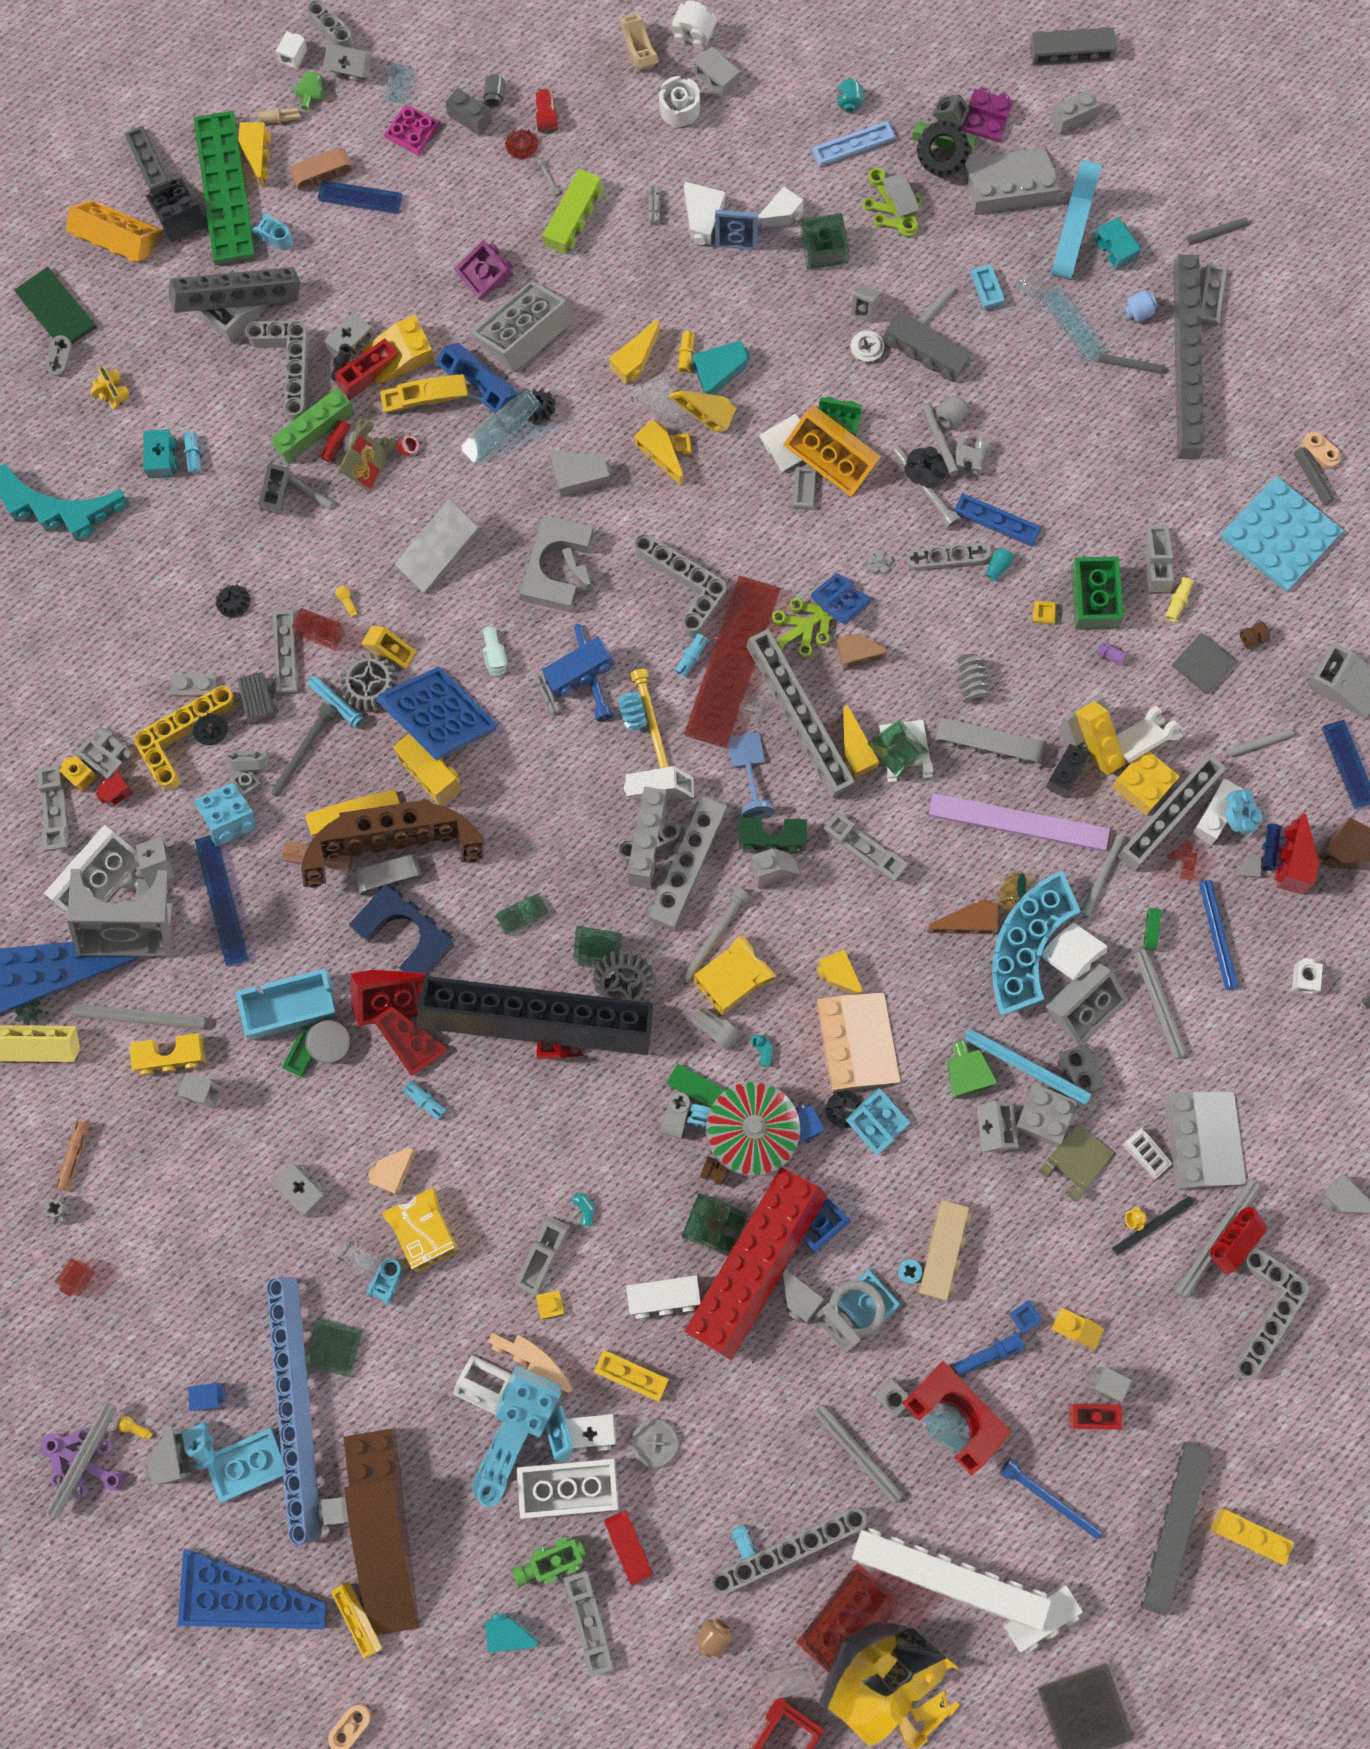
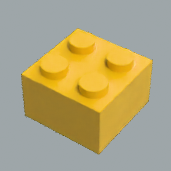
M1148 751L1132 761L1117 778L1112 788L1147 816L1180 776Z

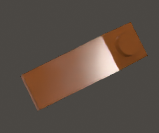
M986 899L979 900L978 903H973L930 923L927 933L996 934L998 931V903H992L991 900Z

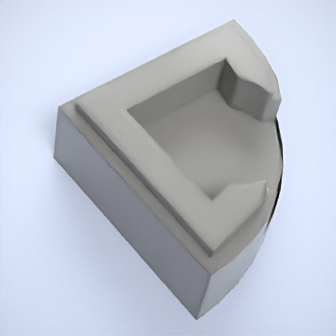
M1261 855L1247 858L1238 868L1237 877L1260 878Z

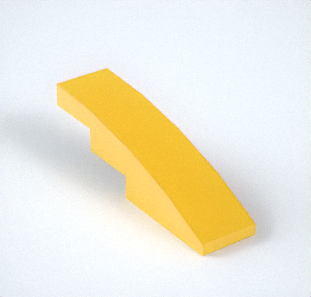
M394 789L335 804L308 813L305 817L311 836H316L328 823L337 819L341 812L400 803Z

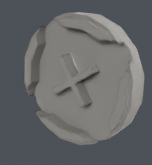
M657 1418L646 1420L639 1424L633 1432L631 1440L632 1452L635 1458L644 1466L651 1468L663 1467L670 1463L677 1454L679 1447L678 1435L674 1427L664 1420Z

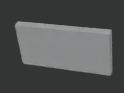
M448 499L397 560L395 565L426 594L481 528L452 499Z

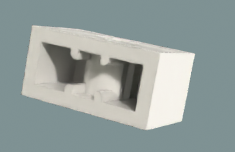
M614 1414L566 1419L574 1446L573 1453L587 1452V1447L597 1446V1451L611 1450V1445L616 1444ZM588 1427H592L593 1431H597V1436L593 1437V1441H590L589 1437H584V1432L589 1430Z

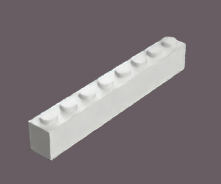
M867 1528V1532L861 1530L852 1561L1040 1632L1043 1631L1051 1600L1046 1599L1047 1594L1034 1589L1032 1593L1022 1590L1023 1585L1010 1580L1008 1584L998 1581L999 1576L989 1572H985L984 1575L975 1572V1567L965 1563H961V1566L951 1563V1558L940 1554L935 1558L927 1555V1549L916 1545L911 1549L904 1546L905 1541L898 1538L884 1539L881 1537V1532Z

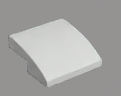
M796 414L758 435L782 472L802 460L783 446L800 421Z
M1072 923L1046 946L1040 957L1072 980H1076L1090 970V965L1093 961L1107 953V945L1075 923Z

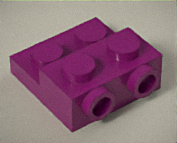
M985 87L974 88L968 104L970 109L961 128L965 133L999 143L1014 100L1010 99V96L1005 93L996 95L992 94Z
M482 240L454 268L456 273L480 301L495 287L500 289L514 275L511 271L513 265L505 257L502 259L498 255L501 252L493 242L489 244L485 240Z

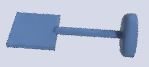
M760 733L727 737L732 768L746 766L753 801L743 806L742 816L745 818H765L771 815L773 812L772 804L767 800H758L752 765L765 763Z

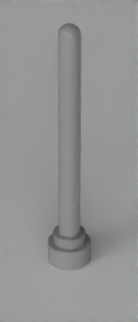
M894 446L892 449L893 453L902 465L905 466L908 457L899 446ZM918 483L942 515V523L947 530L961 521L960 516L955 511L949 510L932 488H925V484Z
M736 887L731 894L733 896L731 898L732 903L683 975L684 982L689 983L738 908L747 904L750 900L751 895L743 889Z

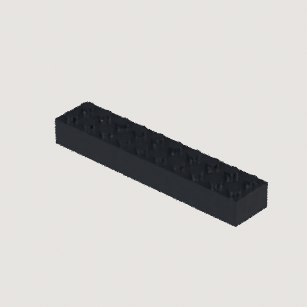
M424 976L418 1005L417 1028L648 1055L654 1003Z

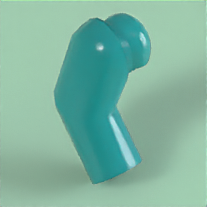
M756 1034L752 1036L751 1044L761 1054L760 1066L771 1067L773 1045L763 1035Z

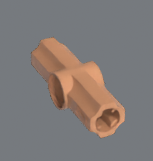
M286 841L283 847L282 860L302 864L309 845ZM344 855L334 860L324 858L325 869L350 872L353 856Z

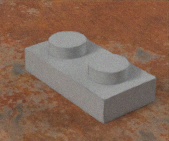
M172 674L170 695L172 697H201L216 688L217 676L216 674Z

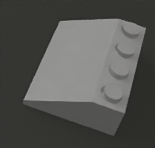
M1045 148L967 158L964 169L974 215L1056 203L1059 187L1055 170Z
M531 280L475 327L470 334L503 366L515 372L529 359L537 355L543 347L552 342L563 330L567 329L576 318L567 300Z
M1234 1092L1170 1093L1165 1096L1164 1101L1176 1190L1247 1185Z

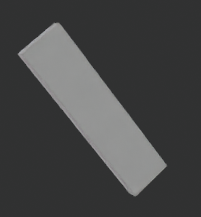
M295 610L272 611L276 694L299 693Z

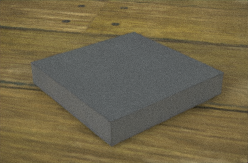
M1201 633L1177 658L1172 667L1206 694L1234 664L1235 660Z

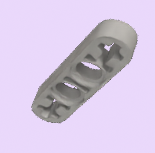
M985 543L914 549L907 554L906 564L909 569L915 571L984 564L989 560L991 550ZM978 549L985 553L982 558H980L979 554H976ZM968 550H971V554H973L972 557H971V559H968V558H969V551H968ZM957 551L963 552L965 558L958 561L954 559L953 553ZM936 553L941 554L943 561L936 563L932 560L931 556ZM925 554H928V558H927L928 563H927V564L925 563V562H926ZM913 556H917L918 559H923L919 560V564H915L914 561H910L913 559Z

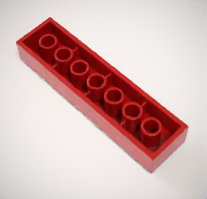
M781 1167L684 1332L732 1361L828 1195L817 1185Z

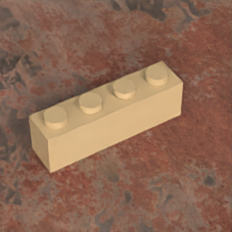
M943 1200L939 1202L917 1294L941 1301H947L948 1297L952 1298L955 1283H951L953 1273L958 1274L960 1260H957L959 1250L963 1251L966 1237L962 1235L964 1227L968 1228L971 1220V1214H968L969 1207Z

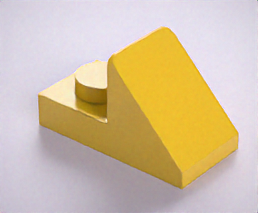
M1060 1308L1051 1330L1093 1351L1096 1350L1104 1332V1328L1090 1319L1082 1318L1064 1308Z

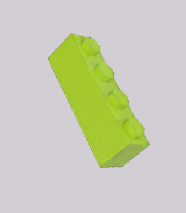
M578 168L542 234L544 246L565 255L569 249L574 248L577 233L583 231L587 215L590 216L592 214L596 198L600 199L604 188L602 187L601 177Z

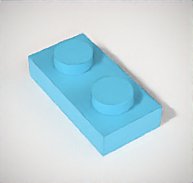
M992 265L972 269L970 275L983 309L986 310L1003 305L1005 299Z

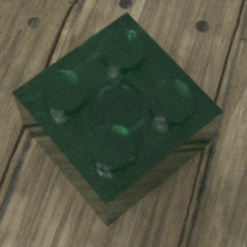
M842 213L801 219L800 236L807 269L848 263L849 245Z

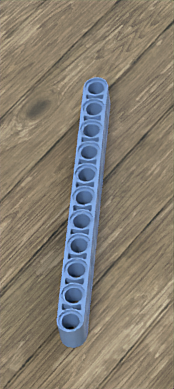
M274 1277L267 1284V1300L288 1534L290 1541L294 1545L314 1543L320 1539L321 1521L318 1512L319 1499L299 1286L293 1277Z

